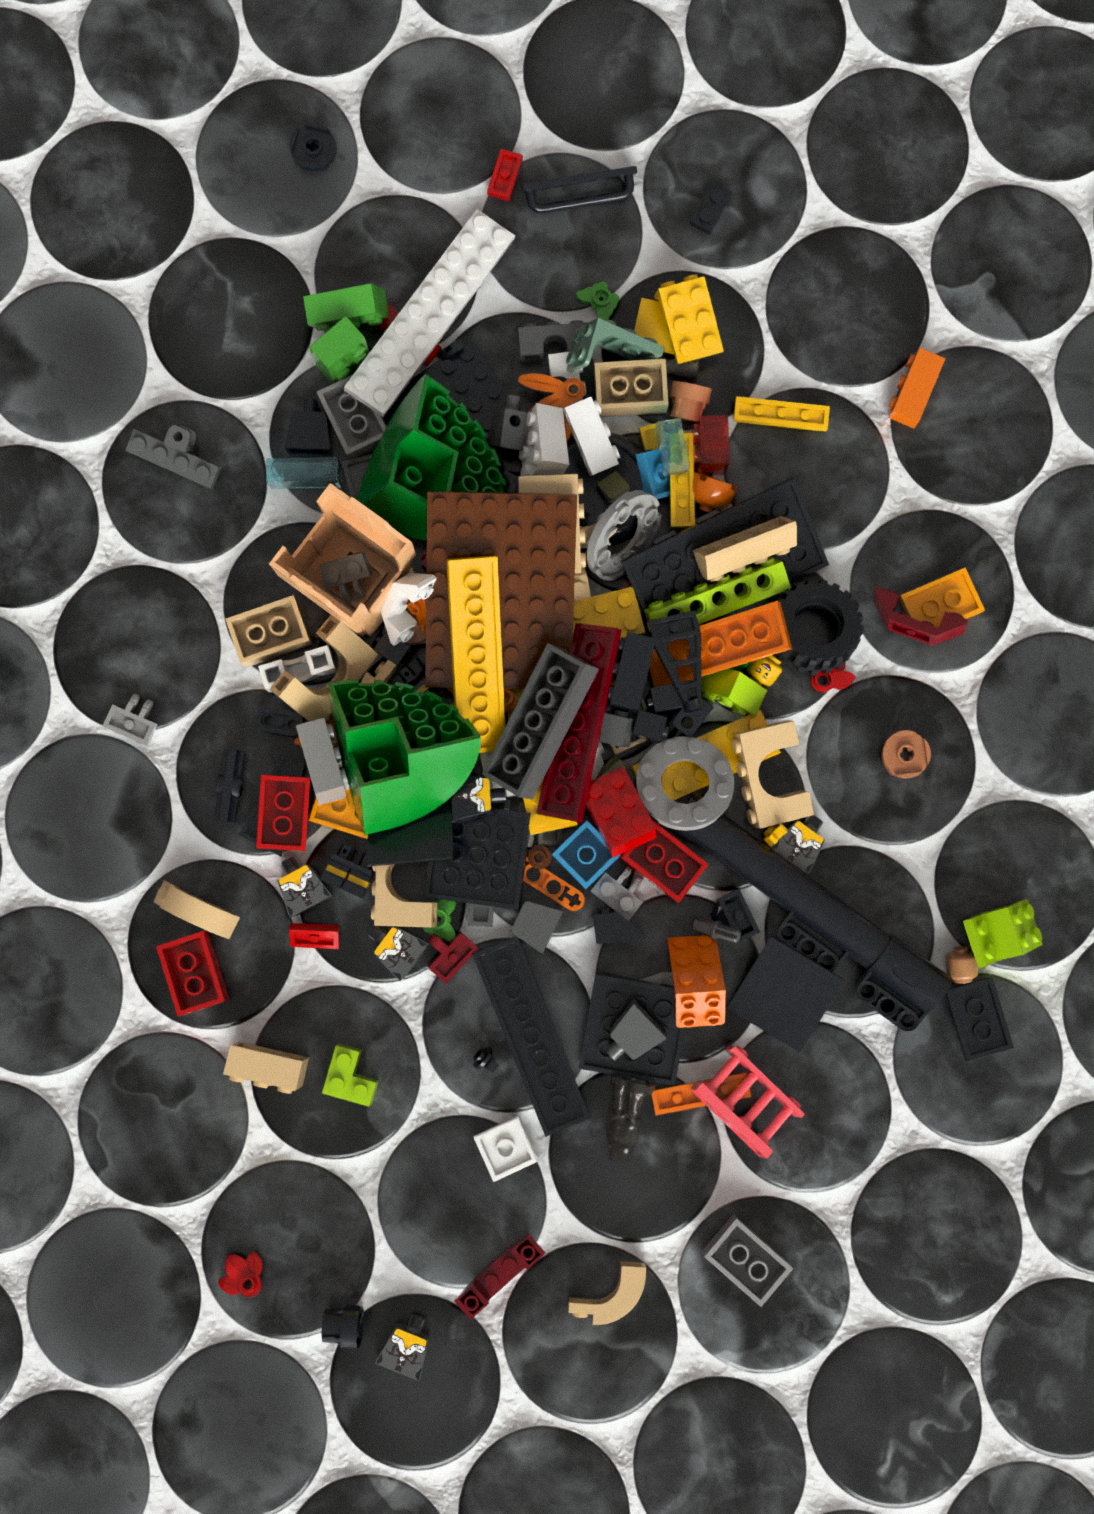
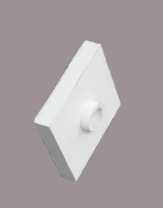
M518 1115L473 1136L493 1182L538 1162Z

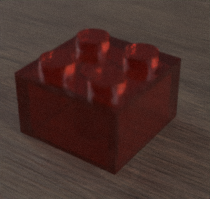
M728 415L699 416L698 422L693 425V431L691 432L693 433V445H696L694 447V468H696V473L725 475L730 463Z

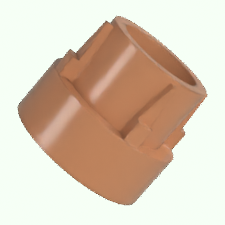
M673 381L670 397L672 398L670 417L700 423L703 409H705L706 405H709L712 389L696 384Z

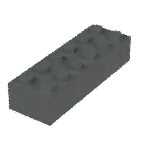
M547 643L482 775L518 797L533 799L599 668L561 647Z

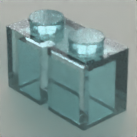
M681 418L658 421L655 427L658 450L660 451L659 456L663 476L687 472L689 460Z

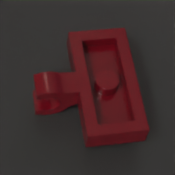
M461 931L448 944L433 933L428 941L440 953L427 967L446 984L479 948Z

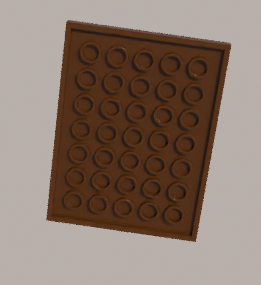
M427 491L426 574H432L437 579L433 585L434 590L432 594L426 598V688H453L446 559L494 555L498 557L504 689H525L547 643L570 652L573 641L577 494Z

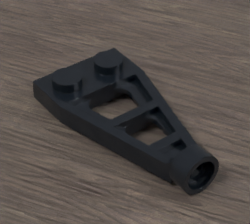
M695 610L649 620L647 626L650 637L656 639L654 650L682 700L684 712L692 713L704 709L701 699V632ZM685 639L689 642V656L685 660L676 661L672 658L667 648L668 643ZM690 665L693 671V682L682 684L676 670L678 667ZM690 696H694V697H695L694 700L688 701V698H689Z

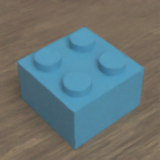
M588 821L581 825L552 854L585 890L621 856L612 858L601 834Z

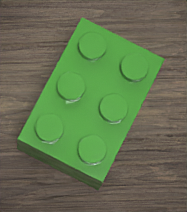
M372 283L303 296L308 326L316 328L317 331H324V334L345 316L357 329L360 328V324L380 325L383 323L382 320L389 319L385 290Z
M346 316L309 347L318 370L331 385L353 375L369 354L365 337Z

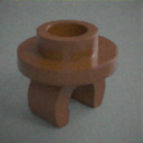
M537 845L530 849L528 861L532 867L544 869L550 865L552 853L548 847Z

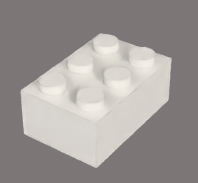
M536 403L532 411L528 412L523 451H519V459L522 460L521 476L561 475L566 471L569 466L563 408Z

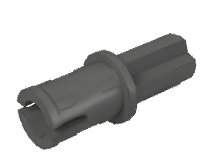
M697 916L693 922V931L709 935L714 940L722 938L736 943L740 940V930L722 925V922L719 920L715 922Z

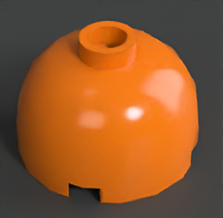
M694 472L692 490L695 502L700 504V510L710 513L714 509L722 510L732 503L738 489L737 485L728 484L725 481Z

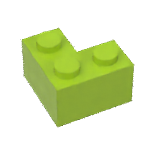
M732 669L722 670L701 677V698L712 703L718 700V703L729 708L732 707V712L742 717H745L746 714L756 716L767 693L766 689L740 671Z
M340 1043L335 1046L322 1091L323 1094L364 1106H371L379 1080L356 1074L362 1053L361 1049Z

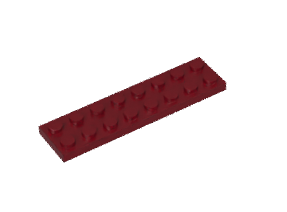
M581 623L575 624L570 653L599 668L544 776L536 814L579 823L583 821L621 629Z

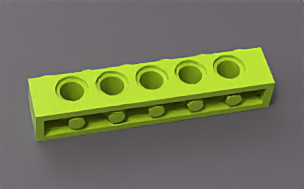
M769 557L766 562L753 568L752 566H746L745 570L732 576L726 574L724 578L712 584H699L693 588L694 591L689 593H676L671 596V600L666 602L662 600L653 602L649 605L648 609L644 610L648 622L649 620L667 617L668 612L672 609H676L677 614L690 612V604L694 600H698L699 607L695 612L698 624H702L781 593L786 589H791L783 561ZM764 574L765 581L758 586L756 580L759 575ZM738 583H742L743 590L739 594H735V586ZM720 591V600L716 603H713V594L715 592Z

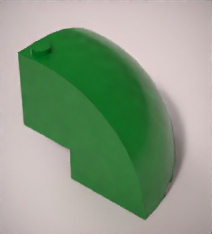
M426 374L404 398L385 428L366 469L357 501L387 521L400 534L422 540H427V491L504 492L503 487L506 486L505 479L502 478L498 469L501 465L494 448L490 449L484 437L487 435L477 420L473 422L469 413L465 410L466 406L463 403L459 405L448 395L450 393L448 389Z
M374 679V683H359L358 680L328 683L332 717L341 760L348 780L351 797L365 835L399 827L425 816L454 795L469 777L479 755L481 737L468 718L464 719L458 713V708L454 705L449 706L443 703V698L429 691L422 693L414 690L412 685L396 682L395 685H389L382 682V680Z

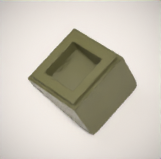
M617 471L597 483V486L609 503L621 497L625 492L630 491V486Z

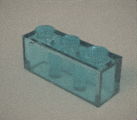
M338 457L266 458V482L271 489L327 488L330 483L336 488H341V463Z

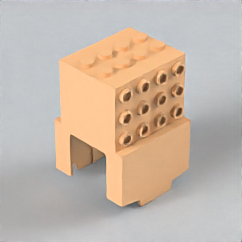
M330 483L316 501L323 513L321 518L292 556L286 547L282 546L269 565L280 578L362 637L366 634L371 638L383 622L381 610L392 584L405 575L414 573L411 562L415 558L416 553L412 542L392 528L387 521ZM365 551L373 573L371 576L361 578L365 597H357L353 588V581L348 582L352 599L350 602H344L339 591V585L326 588L318 566Z

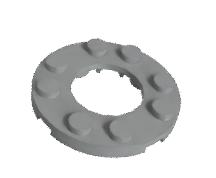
M643 490L625 492L605 512L598 516L596 526L586 543L588 547V567L595 575L607 581L625 576L626 574L620 561L653 545L661 523V514L658 513V506L660 504L654 496ZM630 515H636L638 525L634 537L624 550L618 554L611 555L608 545H611L609 543L610 535L618 529L615 526L624 523Z
M674 737L656 744L645 754L637 771L636 790L647 812L658 820V823L675 830H696L712 824L727 810L734 791V775L727 758L712 744L695 737ZM679 761H689L699 765L707 773L709 779V789L705 796L697 802L689 804L677 803L670 799L663 791L661 784L662 774L670 765Z

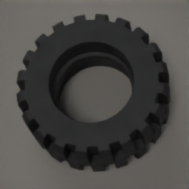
M809 579L805 581L804 585L798 582L791 589H786L780 599L777 600L781 603L792 649L775 654V656L779 660L783 658L786 661L784 663L785 666L789 669L791 666L797 668L796 672L801 674L804 671H809V675L817 676L822 671V674L825 675L831 673L833 668L839 669L845 661L849 660L863 634L864 626L860 625L863 621V615L861 612H857L860 607L857 601L850 600L851 594L847 590L845 592L839 590L840 585L836 583L832 586L828 585L827 580L820 579L818 583H815L814 579ZM804 611H816L824 614L834 625L836 631L834 641L822 645L806 641L798 634L795 628V616Z

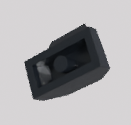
M736 889L717 899L716 906L710 916L715 922L719 920L722 922V925L740 930L741 936L737 943L761 933L740 889Z

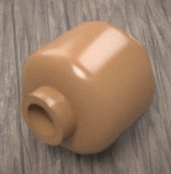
M954 947V951L946 955V973L952 977L954 983H971L978 976V966L972 951H969L968 947Z

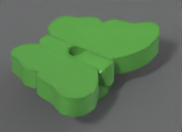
M606 282L594 284L592 287H587L576 293V298L582 303L591 304V308L593 310L596 309V317L602 320L609 319L619 303V296L608 290Z
M439 900L437 903V927H423V930L431 935L435 933L440 938L451 941L456 936L455 929L450 924L452 921L450 915L456 907V901Z

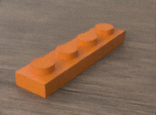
M747 1072L728 1075L716 1089L717 1093L715 1095L721 1101L723 1099L726 1100L744 1080ZM711 1079L650 1090L655 1115L706 1106L690 1088L696 1082L705 1084V1082L709 1083ZM750 1088L740 1099L751 1097Z

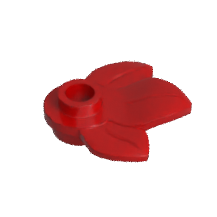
M845 661L842 667L837 670L833 668L831 673L824 675L820 671L817 676L812 675L811 685L816 691L822 693L828 692L832 688L842 690L851 685L856 676L851 672L844 671ZM819 677H824L827 682L825 685H821L819 683Z
M255 1251L246 1259L236 1254L227 1255L225 1270L228 1275L218 1281L221 1289L230 1295L241 1293L245 1297L256 1296L262 1289L260 1274L263 1269V1262L260 1256ZM248 1280H251L252 1287L250 1289L246 1287V1282Z

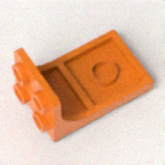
M709 935L667 938L674 986L676 1026L679 1028L724 1024L726 990L717 940L712 939Z

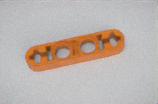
M529 863L525 867L524 882L568 910L577 911L583 907L585 897L578 889L545 868L539 869L540 878L537 881H530L526 873L532 866ZM556 880L560 883L561 889L557 894H550L547 891L549 881ZM565 886L570 888L567 892L569 895L574 896L575 893L579 895L578 900L581 902L579 906L576 904L573 907L569 906L570 901L565 897L563 901L558 899L563 893Z

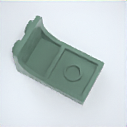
M597 318L575 330L572 339L574 345L566 358V363L568 364L566 370L572 373L588 366L595 346L604 348L631 361L659 358L663 354L664 347L658 345L657 341L652 338H643L636 335L637 332L632 329H623L616 326V323L612 320Z

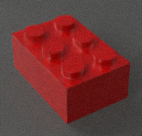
M624 766L590 782L586 807L612 858L657 838L656 827Z
M261 775L256 848L306 851L310 778Z
M653 821L656 827L657 838L625 852L620 859L676 903H679L709 864Z
M201 931L156 946L178 1017L230 1000L209 931Z

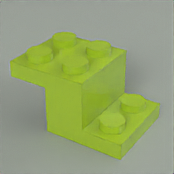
M1028 899L979 913L963 921L978 968L988 966L999 960L1024 955L1043 945L1042 934L1036 926L1034 910L1029 904Z

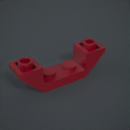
M878 587L875 590L873 602L887 630L932 646L965 633L968 619L958 613L945 611L938 628L928 621L913 619L906 613H896L899 595L895 594L894 591Z
M527 1234L507 1248L479 1273L458 1295L454 1302L471 1320L489 1304L490 1299L524 1268L526 1270L530 1268L546 1252L530 1234Z

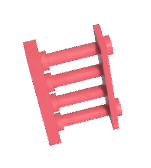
M727 1046L725 1050L731 1055V1058L709 1083L696 1082L690 1090L759 1157L768 1158L773 1152L768 1146L770 1143L769 1139L791 1114L794 1117L800 1118L805 1114L799 1109L801 1105L791 1096L788 1098L747 1058L749 1055L740 1046ZM740 1064L749 1074L726 1100L723 1099L721 1101L715 1095L717 1093L716 1089L732 1070ZM757 1080L766 1091L746 1115L739 1118L733 1112L734 1105ZM774 1097L783 1106V1109L761 1134L758 1133L756 1135L750 1129L752 1127L751 1123Z

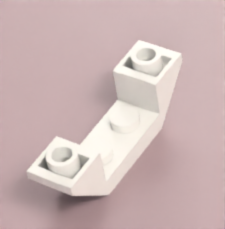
M409 573L392 584L381 610V615L393 646L402 641L404 643L407 642L414 635L413 630L417 621L405 610L408 606L406 603L408 599L414 603L421 598L423 600L428 598L434 590L433 585L437 579L434 575Z

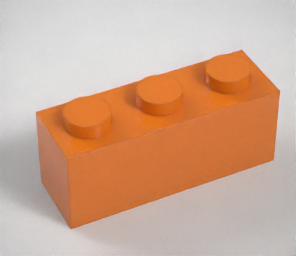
M919 348L915 355L910 354L905 367L909 368L906 376L902 374L896 388L900 389L897 397L893 395L889 403L888 409L891 412L888 418L911 428L917 426L946 358Z

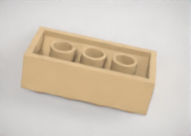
M779 516L693 550L701 577L714 582L724 578L723 574L731 571L737 573L745 570L748 564L764 563L771 555L776 554L780 556L791 551L790 548L797 546V524L794 520Z

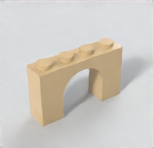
M578 474L518 476L519 493L577 494L575 573H581V568L586 567V553H581L580 543H585V528H580L579 518H584V503L579 504L578 494H583V479H578Z
M332 615L328 617L316 632L321 639L334 649L338 657L337 672L329 683L345 680L359 681L363 673L374 664L375 659L379 655L349 627ZM284 671L269 689L308 722L324 718L326 722L332 713L328 684L317 689L306 688L295 677Z
M785 720L732 733L733 740H731L733 752L737 754L739 763L736 764L739 777H742L744 786L741 788L744 800L748 804L749 810H747L746 814L748 822L752 824V827L761 829L814 815L809 791L799 790L779 796H771L762 788L759 781V767L766 755L775 750L799 745L795 722Z
M395 864L373 866V871H376V881L372 883V895L375 896V905L371 909V918L374 920L375 926L437 927V902H415L403 899L396 893L391 881V874Z

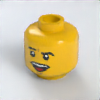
M774 655L750 662L747 672L750 675V679L760 686L763 684L770 687L782 673V667L780 666L782 662Z

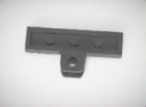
M172 425L168 429L164 441L141 430L133 429L125 450L210 489L214 488L221 470V466L192 454L197 440V432L183 425Z

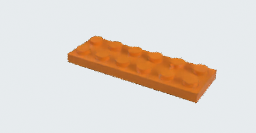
M779 601L699 626L701 632V677L792 649ZM682 639L668 643L667 648L674 660L680 661L688 658L689 642ZM653 650L649 667L653 686L673 684L656 651ZM690 665L677 668L676 671L681 683L693 680V671Z

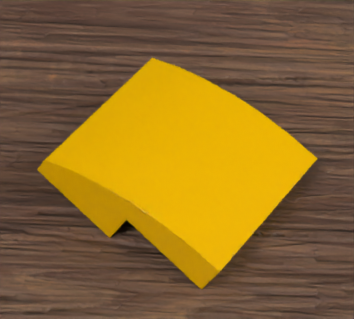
M641 298L634 329L637 332L636 335L643 338H652L657 341L658 345L664 347V353L674 354L664 313L659 301Z

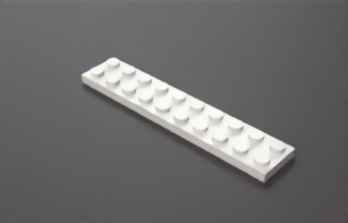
M477 209L344 386V391L384 417L514 241L515 235Z

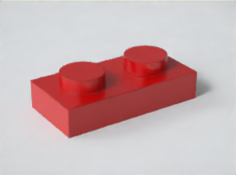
M504 149L500 150L487 190L488 196L510 201L523 161V155Z
M290 923V947L339 949V925Z

